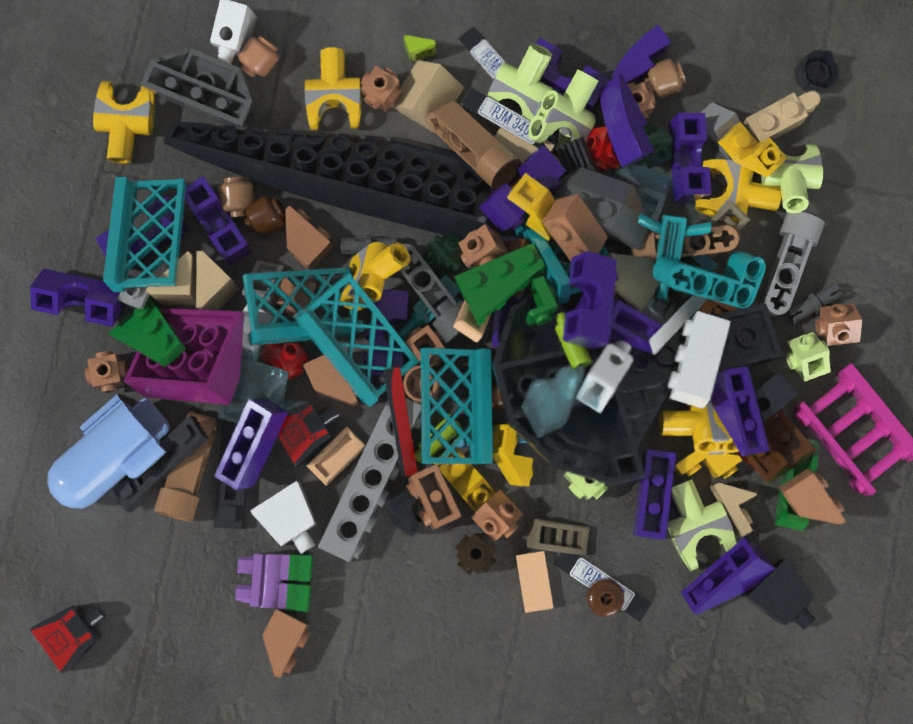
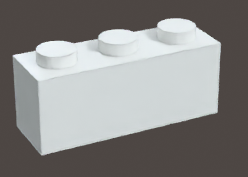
M699 311L696 312L692 320H686L682 335L686 336L685 344L679 346L675 361L679 362L677 372H672L668 383V388L672 389L670 399L702 409L710 401L731 321Z

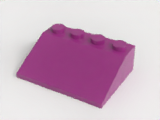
M160 308L187 349L166 368L137 351L124 382L147 398L229 405L240 380L244 314L238 311Z

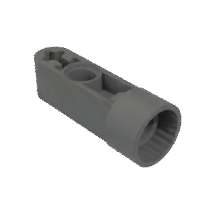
M403 244L417 268L412 270L409 265H406L400 271L435 316L436 320L432 325L446 344H449L463 335L453 325L464 301L457 304L418 251L410 244ZM424 273L431 276L430 284L424 288L418 287L416 283L418 276ZM445 296L449 298L436 309L432 307Z

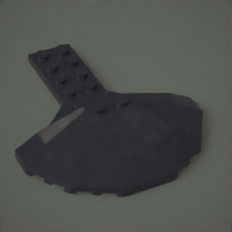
M529 289L527 294L509 310L492 365L508 425L553 468L611 486L644 479L645 472L637 448L671 389L668 388L669 379L673 371L677 372L679 362L675 361L679 346L684 345L686 336L682 335L684 325L656 354L632 347L630 356L634 360L602 412L599 413L576 399V396L607 345L594 349L586 348L592 363L582 369L573 370L555 330V327L558 325L555 316L563 312L573 311L583 292L571 294L569 302L559 305L556 302L557 309L551 321L543 325H537L536 323L528 325L526 322L528 312L538 308ZM766 303L712 315L731 321L717 373L726 369L753 366L782 358L783 353ZM609 339V344L614 346L618 342L614 339Z

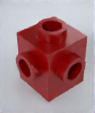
M592 128L585 142L597 172L618 169L620 162L612 146L607 128Z
M297 341L266 344L260 353L266 369L269 373L273 374L277 382L287 377L291 380L303 372V364L308 360L304 347Z

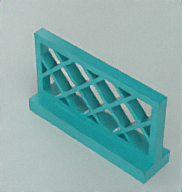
M115 177L103 281L113 292H124L125 288L176 286L186 181L184 179L129 181L127 177ZM177 188V195L168 203L161 197L168 189ZM149 189L152 194L140 204L136 200L137 190ZM159 199L165 206L152 216L146 209ZM171 211L175 215L174 221L164 228L158 221ZM144 212L150 219L137 229L134 226V219ZM156 224L162 232L149 242L143 234ZM168 236L172 240V245L165 253L161 254L155 247ZM141 237L147 245L134 255L131 252V245ZM153 250L159 258L146 268L140 260ZM165 262L169 266L168 277L156 278L152 273ZM137 263L144 269L137 278L127 279L128 271Z
M525 212L523 216L526 219L514 231L519 239H527L529 244L533 243L545 264L546 271L541 276H544L547 284L550 283L553 286L558 305L569 302L571 294L581 292L579 288L569 285L571 263L558 260V253H565L557 243L546 240L526 225L530 214ZM603 245L598 254L608 257L610 254Z
M350 267L243 275L251 333L248 334L249 346L312 340L296 320L295 322H290L281 315L288 304L297 312L303 309L293 300L298 290L311 299L306 305L307 307L319 297L324 288L328 290L332 286L329 281L334 275H342L343 277L350 273ZM308 277H313L321 284L315 294L303 285ZM282 279H288L296 286L289 296L277 287ZM260 280L269 287L263 298L254 292L252 281ZM346 283L342 290L339 292L338 301H340L342 292L349 285V283ZM272 292L285 301L278 311L266 302ZM322 303L319 307L325 311V314L320 320L331 321V319L327 318L329 315L332 317L333 304L329 307L327 304ZM261 307L274 316L269 324L259 325L257 312ZM348 309L349 317L342 318L337 314L336 322L351 323L352 310ZM357 316L356 323L363 324V320H358ZM324 324L325 327L330 331L331 325ZM335 325L334 338L349 337L351 327ZM355 327V335L364 331V328Z
M350 273L343 276L305 309H301L293 316L360 400L369 407L377 402V397L387 390L385 381L377 388L370 382L371 369L385 370L396 368L391 367L393 351L404 352L409 358V361L400 368L401 376L405 375L420 362ZM346 283H349L355 290L353 303L338 301L339 289ZM334 294L333 301L327 300ZM359 297L365 304L358 303ZM322 303L333 304L331 321L320 320L313 311ZM338 305L353 306L351 323L336 322ZM358 307L370 309L372 312L371 325L356 323ZM376 319H378L382 326L376 325ZM324 324L331 325L330 331L325 327ZM335 325L351 327L349 343L338 342L334 338ZM355 327L370 328L369 345L354 344ZM375 329L386 330L390 334L388 347L374 345ZM394 341L397 343V345H398L400 348H398V347H393ZM342 346L348 347V354ZM353 347L368 349L367 365L355 364L352 360ZM373 349L388 350L386 367L372 365ZM359 368L366 369V374L364 375Z
M421 348L422 464L483 465L493 463L491 349ZM429 355H438L445 363L437 373L429 365ZM459 356H468V369L462 374L453 362ZM448 368L458 378L450 388L440 378ZM435 381L445 391L437 402L430 395V387ZM461 382L468 389V397L464 402L453 392ZM448 396L458 406L451 416L440 406ZM435 410L445 419V422L438 430L430 424V416ZM461 411L469 418V425L464 431L453 421ZM449 425L459 435L451 445L440 435ZM437 439L446 450L439 458H431L430 445ZM462 439L469 446V458H461L454 450ZM449 454H451V455L453 456V458H446V457H447Z

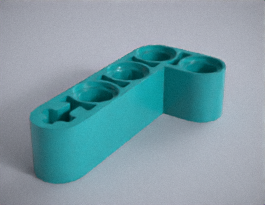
M738 250L731 255L724 274L663 257L655 263L653 276L655 280L673 289L738 308H747L756 297L766 265L762 258L742 250Z

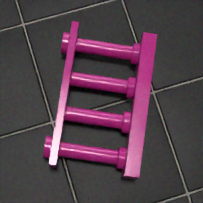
M851 363L836 373L839 377V383L809 407L802 401L796 404L793 409L797 412L795 417L804 427H809L851 479L849 484L858 494L869 496L877 492L870 483L898 460L913 461V438ZM845 392H851L857 399L856 406L826 429L816 415ZM869 414L875 422V428L844 452L834 437L862 415ZM882 436L887 437L894 445L892 447L893 450L862 474L852 460Z

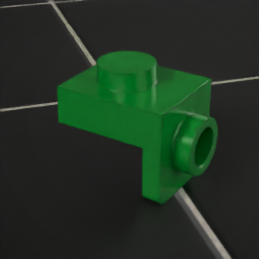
M544 276L533 279L530 287V292L538 308L528 312L526 318L528 325L534 323L543 325L551 321L557 309L555 290L550 283L547 284Z

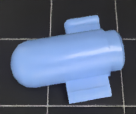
M116 394L79 426L85 435L55 460L48 472L47 483L50 493L61 505L69 508L83 509L94 504L126 475L130 478L139 477L166 453L160 443L161 439L171 431L169 422L147 398L142 399L132 408Z

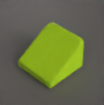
M407 35L403 36L404 46L411 62L414 63L436 54V43L434 40Z

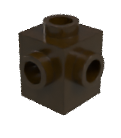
M483 533L479 537L473 534L470 538L465 534L455 547L459 551L456 557L460 559L457 565L469 575L473 571L479 574L481 570L487 573L496 562V559L493 557L496 551L492 548L495 543ZM474 548H478L482 552L481 557L477 560L470 556V552Z

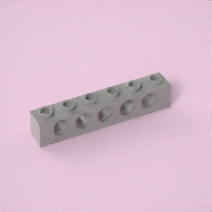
M405 398L412 434L414 428L419 430L421 427V405ZM389 400L379 417L318 548L348 562H351L353 557L359 558L365 546V543L361 542L365 532L371 533L376 523L377 517L373 516L377 506L383 507L384 501L389 495V491L385 489L389 481H395L400 472L395 436L390 429L392 418ZM384 445H390L394 448V455L389 460L379 458V449ZM373 470L379 471L382 475L381 482L376 486H370L366 481L367 474ZM360 496H366L370 502L369 508L364 512H358L354 507L355 500ZM347 522H353L357 526V533L352 538H346L342 533V527Z

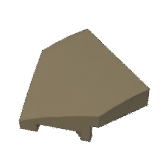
M611 253L608 257L617 260V279L613 296H621L628 302V305H631L633 309L641 313L659 286V281L655 280L653 276L654 261L652 258Z

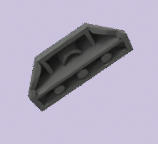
M190 47L160 58L151 59L140 83L142 87L174 104L220 123L243 127L253 104L249 89L239 67Z
M581 167L562 177L560 185L550 192L554 200L578 194L608 236L607 239L640 250L648 228L638 224L639 212L644 215L646 214L634 185Z

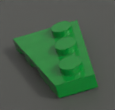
M532 243L455 276V281L479 327L486 321L488 315L494 310L501 309L506 304V300L516 292H521L532 283L533 279L538 278L546 270L543 260Z
M151 297L148 298L142 310L135 308L133 312L108 333L115 340L126 344L131 349L142 353L165 368L187 349L158 304Z

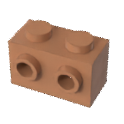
M578 194L555 200L543 220V224L570 261L572 257L587 251L598 254L608 237Z
M437 464L408 478L410 484L406 485L409 490V495L415 496L422 510L418 511L425 527L430 526L431 530H434L461 517Z

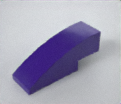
M659 25L647 32L630 48L618 64L610 81L619 75H623L627 84L633 82L637 84L648 77L647 71L654 67L652 61L666 53L671 43Z
M619 75L600 88V101L612 146L621 166L625 167L636 163L655 150L643 129L648 123L623 75Z
M584 293L581 295L574 310L579 308L586 309L587 300ZM617 300L612 310L610 326L612 333L610 338L616 341H624L631 347L653 354L649 340L663 325Z

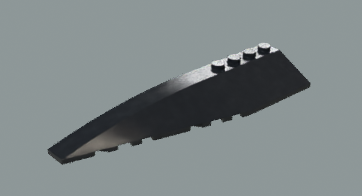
M180 121L173 122L164 138V144L270 187L334 207L463 240L470 232L479 229L484 224L489 226L490 219L478 207L495 190L455 151L399 137H391V140L387 141L377 140V136L366 135L365 139L349 138V134L338 133V135L333 137L325 136L324 132L278 129V132H264L262 127H252V131L236 130V126L233 125L211 128V125L207 123Z

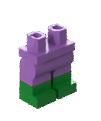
M254 554V557L238 558V573L252 574V585H237L235 600L250 603L251 607L310 611L311 585L283 583V580L311 582L314 555Z

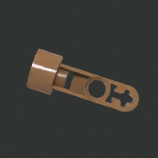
M450 101L429 113L428 120L432 130L467 162L492 189L496 190L505 183L508 184L517 175L516 169L521 165V161L458 103Z
M731 224L711 226V231L714 232L713 237L722 236L724 230H728L729 235H734V239L730 241L729 245H726V242L723 240L714 242L715 248L711 247L712 236L710 233L701 234L706 240V245L703 249L693 247L691 244L692 236L684 237L681 257L731 251L740 242V231ZM648 229L640 250L631 248L632 256L652 258L655 264L659 234Z
M190 411L187 417L189 415L197 417V421L200 422L199 426L203 427V431L206 432L205 435L209 439L190 457L187 456L168 474L165 487H161L154 508V512L186 522H193L200 499L197 497L198 490L218 428V418Z

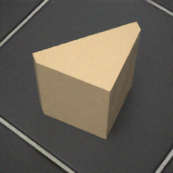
M418 60L399 89L401 90L399 99L394 105L390 104V107L434 132L429 124V113L450 101L456 102L464 87L441 64Z
M188 251L179 259L176 286L148 287L146 291L160 304L196 305V259ZM169 269L166 270L159 278L168 277Z
M197 251L196 308L198 310L218 311L240 289L203 251Z

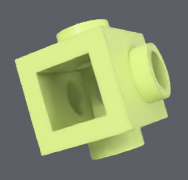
M814 332L787 341V364L791 370L795 369L804 382L831 372L828 346L825 341H820Z
M569 472L563 475L571 483L568 488L579 499L584 497L588 500L593 496L597 500L608 489L604 483L595 480L588 484L584 477Z

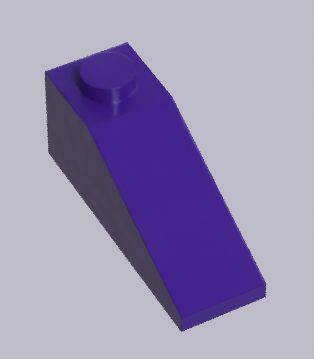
M748 366L718 372L711 394L712 406L740 454L746 456L769 451Z
M744 537L687 586L681 594L692 612L698 615L754 588L776 568L762 548Z

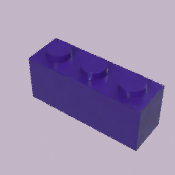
M267 398L248 400L214 476L235 490L254 487L288 411Z
M649 449L643 451L642 466L645 477L639 480L632 536L657 540L666 539L676 453Z

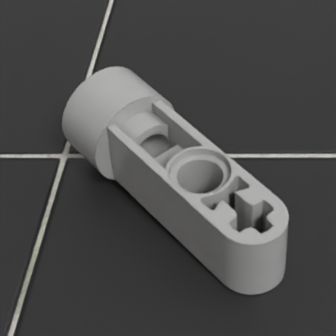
M805 212L786 213L779 233L783 239L760 301V305L766 303L770 317L784 314L791 307L812 247L817 246L825 225L822 219ZM789 249L795 252H799L800 255L788 252L787 250ZM781 270L789 273V284H784L780 281L779 273ZM778 296L777 303L780 304V307L774 309V303L770 301Z

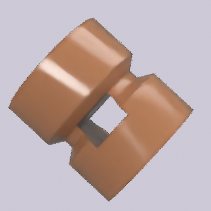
M420 365L413 367L407 372L403 384L408 399L421 405ZM435 381L430 387V395L436 401L440 395L441 387Z

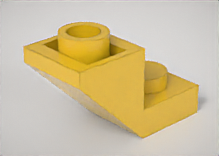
M741 122L735 124L718 141L735 163L765 177H769L787 159L770 137L757 142Z
M525 173L507 198L530 214L526 225L549 241L552 235L543 224V220L555 200L546 187Z
M508 424L493 425V459L510 485L529 487L533 476V458L514 455L518 437Z
M456 446L454 450L460 455L461 458H466L464 454L460 451V449ZM449 454L446 458H453V456ZM437 464L442 475L474 512L495 494L487 481L472 465Z
M695 450L675 464L674 471L678 476L686 473L689 477L702 468L700 465L702 461L713 478L722 475L726 479L738 470L736 465L742 459L738 455L701 454Z

